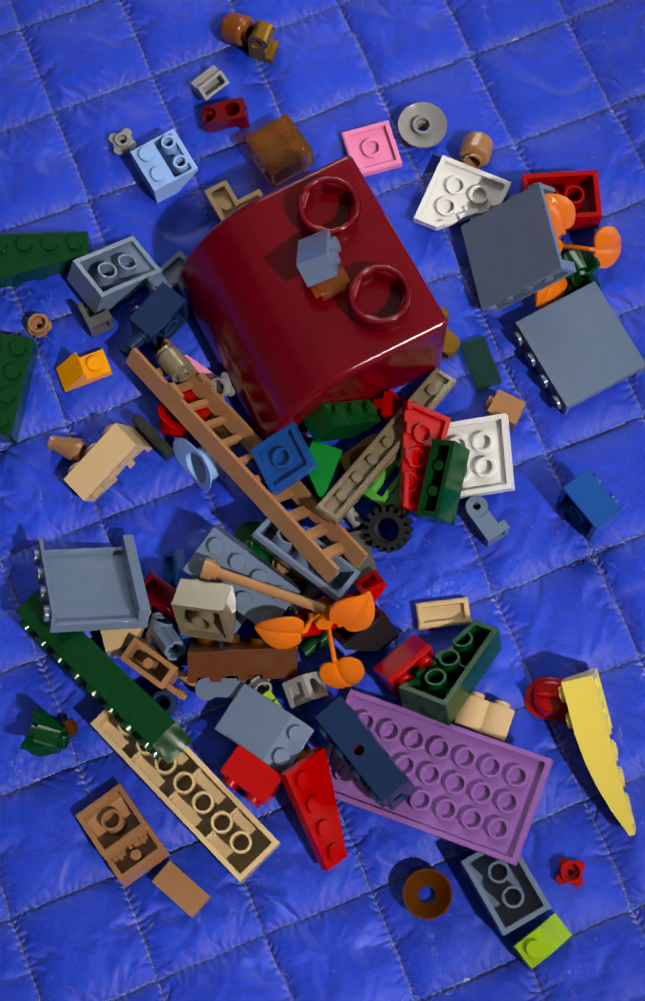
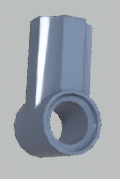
M155 612L152 614L145 639L151 645L159 647L168 661H177L180 656L185 654L187 647L173 629L175 620L163 612Z

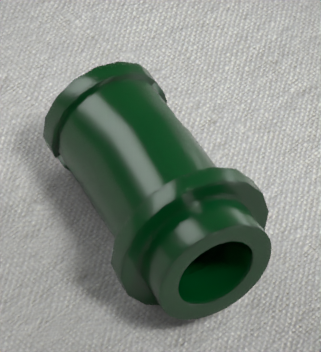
M327 632L311 636L302 645H299L309 659L325 645H329Z

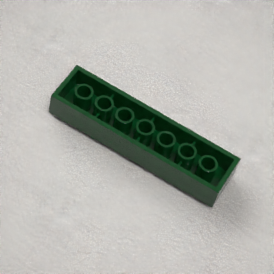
M37 589L15 611L22 618L18 623L157 761L162 758L170 764L192 741L190 737L165 710L83 631L50 633L48 622L43 621V606L45 602L40 603L39 589Z

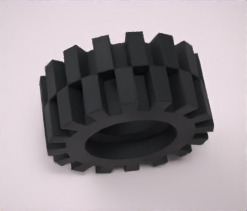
M384 504L375 508L366 516L368 518L364 520L363 525H365V529H363V534L367 535L365 538L366 542L370 541V547L373 549L377 548L378 552L381 553L384 551L391 553L399 550L412 537L410 536L413 532V527H411V523H413L412 518L409 519L407 516L409 513L402 511L401 508H398L399 506L396 507L394 504ZM383 519H392L396 523L398 530L393 538H386L381 535L379 524Z

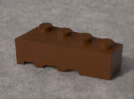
M234 633L232 643L192 637L188 650L187 683H197V678L209 677L210 682H221V678L233 676L238 681L252 679L254 675H260L259 677L263 680L295 678L298 673L299 644L289 649H276L268 645L259 634H253L250 637H240L239 634Z

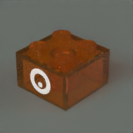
M287 113L245 137L246 151L272 188L314 164V150Z

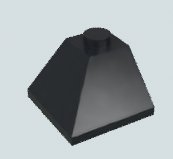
M376 604L375 617L368 628L358 632H350L344 626L331 630L332 636L346 650L378 652L399 637L387 615Z

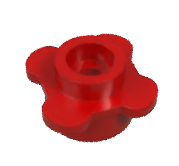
M565 857L559 859V874L556 876L557 883L560 885L568 883L574 887H580L583 884V879L581 878L582 870L585 868L583 861H568ZM568 870H572L573 874L569 875Z

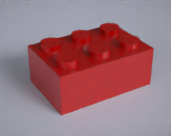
M597 170L522 174L519 185L520 193L527 190L529 185L540 182L554 187V194L563 195L572 201L576 211L575 222L570 228L565 230L599 227L602 209Z

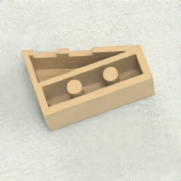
M118 423L109 425L102 432L103 437L86 449V455L82 460L70 466L67 471L69 474L63 480L83 501L94 502L117 481L116 476L126 466L130 469L136 464L133 461L136 456L143 450L148 453L154 448L133 426Z

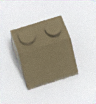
M180 578L171 606L181 636L232 643L236 612V598L232 585L223 582L214 583L199 579Z

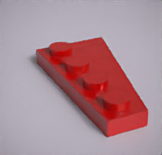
M405 400L402 403L398 508L416 514L432 440H446L451 418L409 400Z
M317 747L279 775L321 870L329 871L347 857L326 750L325 747Z

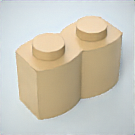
M473 691L454 718L452 725L505 742L515 711L510 709L511 705L501 700H495L494 703L484 699V694Z

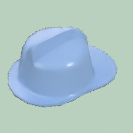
M181 437L174 440L173 451L180 465L204 491L209 490L212 481L225 472L223 468L203 447L195 448L190 442Z

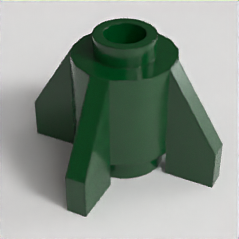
M570 250L562 256L563 260L574 262L577 271L567 276V289L564 297L571 294L575 290L574 287L581 288L594 281L598 287L601 286L597 277L593 274L601 266L597 257L580 250Z
M35 708L32 714L33 723L29 729L28 737L21 743L20 749L30 751V754L39 757L59 754L62 749L65 750L69 745L70 734H68V729L61 726L54 717L48 715L45 711Z

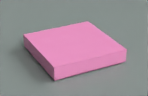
M388 120L341 133L347 156H351L364 177L402 167V160Z

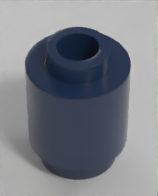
M159 690L151 697L159 706L162 700H168L170 706L165 711L170 716L174 715L178 709L176 696L167 690Z

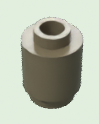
M167 344L157 352L158 365L173 382H183L191 376L193 365L178 347Z

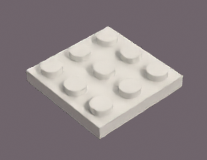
M502 413L450 422L446 440L456 441L470 450L460 499L515 491L508 415Z

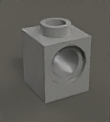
M319 670L300 675L282 683L291 709L309 704L329 695L325 683L320 678Z

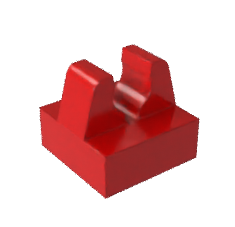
M384 391L383 398L372 399V403L376 406L378 415H381L388 423L400 409L401 399L394 391Z

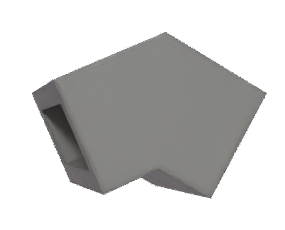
M212 65L190 82L191 90L203 101L208 100L229 83L222 70H218L215 65Z

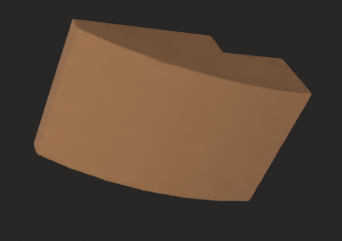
M120 783L75 815L102 857L107 861L118 880L125 887H128L170 856L164 844Z

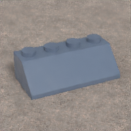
M268 518L252 534V541L260 546L262 550L273 556L305 583H308L320 592L325 598L332 600L333 603L341 600L361 573L341 556H337L332 560L340 570L332 581L327 583ZM314 540L322 549L328 547L320 540Z

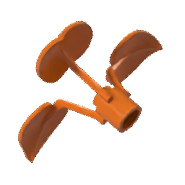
M545 193L560 253L563 248L593 252V256L597 257L601 264L599 268H607L617 261L622 248V240L618 230L612 226L601 227L594 236V247L562 243L559 237L565 235V229L570 228L575 222V206L571 200L563 195ZM567 277L536 292L535 308H544L563 298L567 289Z
M370 591L359 596L342 599L334 604L328 598H318L316 601L324 603L326 610L323 613L315 611L308 613V620L305 626L302 619L290 616L274 618L255 624V630L263 640L276 649H289L300 644L302 641L301 634L308 632L312 621L318 629L326 630L332 662L324 663L320 666V678L326 685L332 688L344 689L352 687L362 680L365 674L364 665L360 660L353 657H344L337 660L331 626L334 623L338 628L344 626L350 632L362 631L368 628L374 620L375 604Z

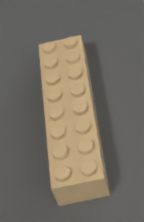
M106 709L90 723L240 883H243L281 845L188 746L168 764L162 758L157 761Z

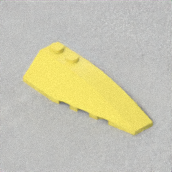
M593 668L564 678L561 682L562 686L558 687L561 702L567 703L569 711L565 713L567 726L569 729L573 728L585 764L610 810L628 835H635L636 825L629 795L623 789L625 787L623 770L621 766H617L616 762L619 760L617 744L609 736L612 734L611 728L613 727L598 669Z

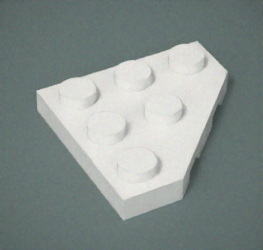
M443 155L418 207L413 222L438 231L474 216L482 215L489 211L490 207L504 202L511 187V182Z

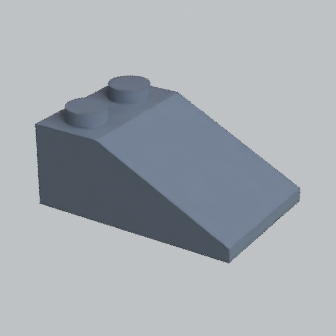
M131 236L73 260L67 280L92 312L97 315L118 306L143 288L148 281L158 274L161 275L162 270L136 238Z
M243 683L214 728L280 773L292 766L315 730L245 683Z

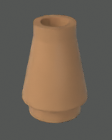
M52 435L48 441L49 450L56 452L73 463L80 462L86 455L85 451L88 448V444L83 442L81 438Z

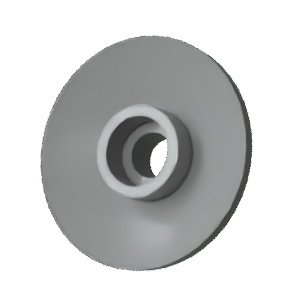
M427 102L409 105L402 111L398 120L400 136L407 144L416 148H429L438 144L445 136L447 130V120L442 110L434 104ZM425 127L426 131H419L418 128Z

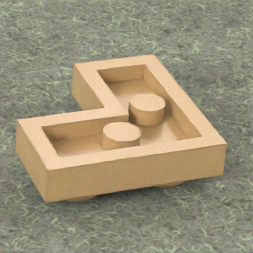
M226 180L204 191L220 222L246 204L264 196L261 190L258 189L237 199Z

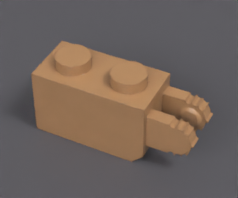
M134 637L119 658L162 690L170 691L182 700L187 698V694L184 690L174 685L178 677L189 686L194 687L196 683H187V673L183 671L184 667L176 661H168L161 650L148 643L144 638Z

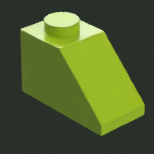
M553 913L511 947L526 967L533 969L558 949L572 934L556 913Z

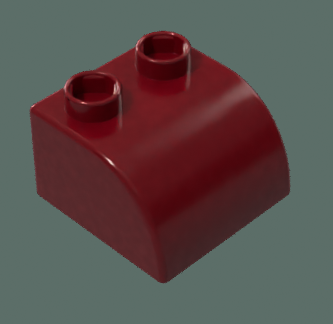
M343 156L236 210L217 224L198 242L181 268L178 278L179 295L186 300L188 311L222 373L227 372L229 374L232 386L236 390L234 396L253 431L263 441L291 423H296L302 436L309 434V431L303 419L323 403L370 399L372 402V399L384 396V391H393L433 371L435 367L438 368L441 364L447 319L351 156ZM328 229L332 237H337L341 246V252H339L341 264L338 265V276L307 287L296 266L298 241Z

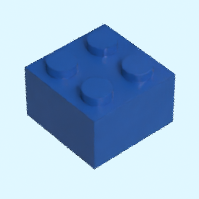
M588 469L564 486L557 499L560 506L589 541L613 524L621 512L619 508L620 503L613 494H608L603 488V482L595 473L591 474Z

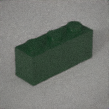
M364 399L323 403L305 417L303 422L313 441L321 442L361 437L381 422V419L377 413L376 406L371 400Z
M432 440L416 512L417 516L430 523L454 525L470 453L468 448L456 441Z

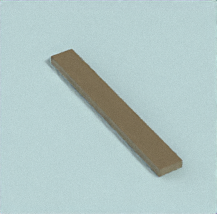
M435 367L408 400L434 411L454 388L457 380ZM402 407L315 507L317 514L337 526L401 450Z

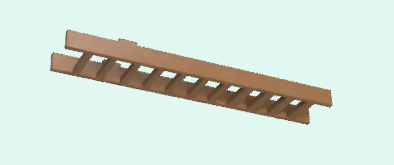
M168 338L163 340L158 351L163 346L172 344ZM132 348L125 363L327 583L331 582L340 570L332 560L333 558L343 554L356 569L362 565L369 554L340 523L335 526L315 512V507L320 501L300 480L276 496L270 493L262 484L266 482L262 473L254 476L245 466L255 461L250 450L263 442V440L214 389L215 384L203 372L199 373L193 366L191 376L183 381V383L177 385L174 382L168 383L163 377L167 374L161 367L155 368L137 348ZM191 390L200 400L188 404L183 399L185 395L182 392ZM207 407L216 418L204 422L195 411ZM224 425L233 436L221 440L212 428ZM240 442L249 454L238 458L228 447ZM291 498L299 507L288 512L280 503ZM309 517L316 526L304 530L297 521ZM326 535L333 545L322 549L314 540Z

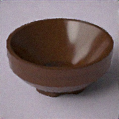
M421 869L408 877L403 887L402 897L407 910L412 915L423 920H432L447 912L453 899V891L449 880L444 874L434 869ZM428 886L434 890L435 898L431 903H423L419 899L418 895L421 888Z

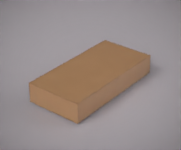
M171 861L152 880L159 889L191 918H194L211 898Z

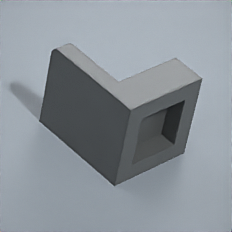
M82 302L77 304L92 338L115 328L109 310L95 315L89 307L84 308Z

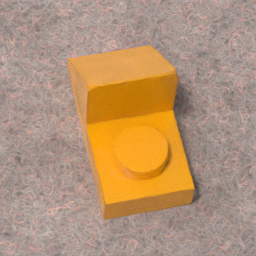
M103 349L80 358L77 352H75L56 368L65 392L113 374Z

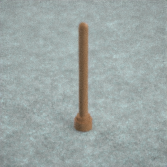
M207 557L205 559L199 578L207 581L218 578L318 613H323L326 610V605L322 602L220 568L221 565L216 564V560Z

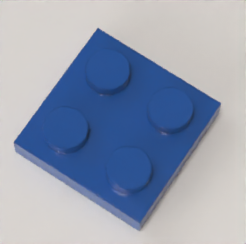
M291 423L250 450L271 493L276 496L318 468L296 423Z

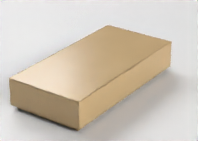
M468 597L415 604L419 631L471 624Z

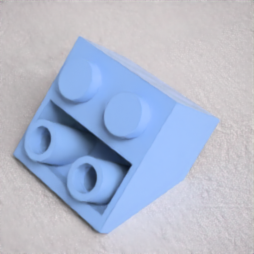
M174 129L130 151L133 164L156 203L178 193L198 171V167Z

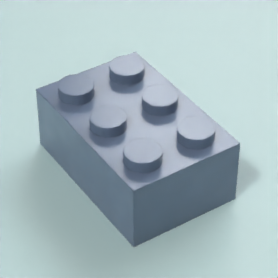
M479 852L459 862L500 936L508 934L551 908L521 855L517 866Z

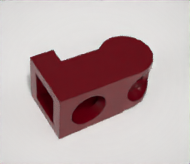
M243 97L216 102L201 109L204 130L207 132H219L223 129L238 126L241 129L250 128L248 110Z

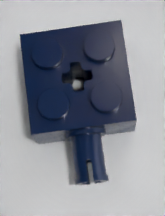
M164 282L158 287H153L143 304L135 306L131 311L129 321L133 333L118 347V350L128 358L132 348L139 349L145 344L157 354L163 340L166 338L171 340L190 319L186 300Z

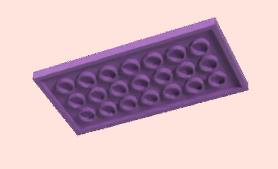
M350 689L346 702L417 788V791L393 811L386 805L382 808L366 791L370 786L367 785L365 787L350 771L353 765L349 766L335 752L333 748L337 744L332 745L329 743L326 755L335 799L517 866L553 765V759L452 724L448 726L401 706Z

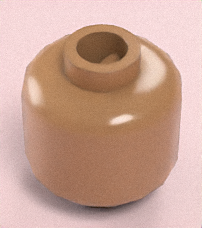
M480 131L467 133L460 146L459 158L464 164L474 168L484 167L488 164L492 155V139Z

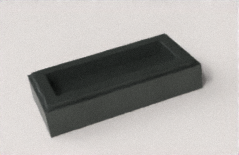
M139 412L132 417L134 427L166 461L175 456L173 448Z

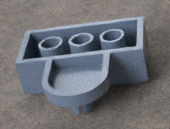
M218 524L213 527L183 568V571L194 579L214 583L223 582L232 585L236 598L234 633L238 631L246 618L257 624L281 617L291 603L218 578L216 580L210 579V581L199 578L206 557L216 560V564L221 565L220 568L296 594L302 589L299 584Z

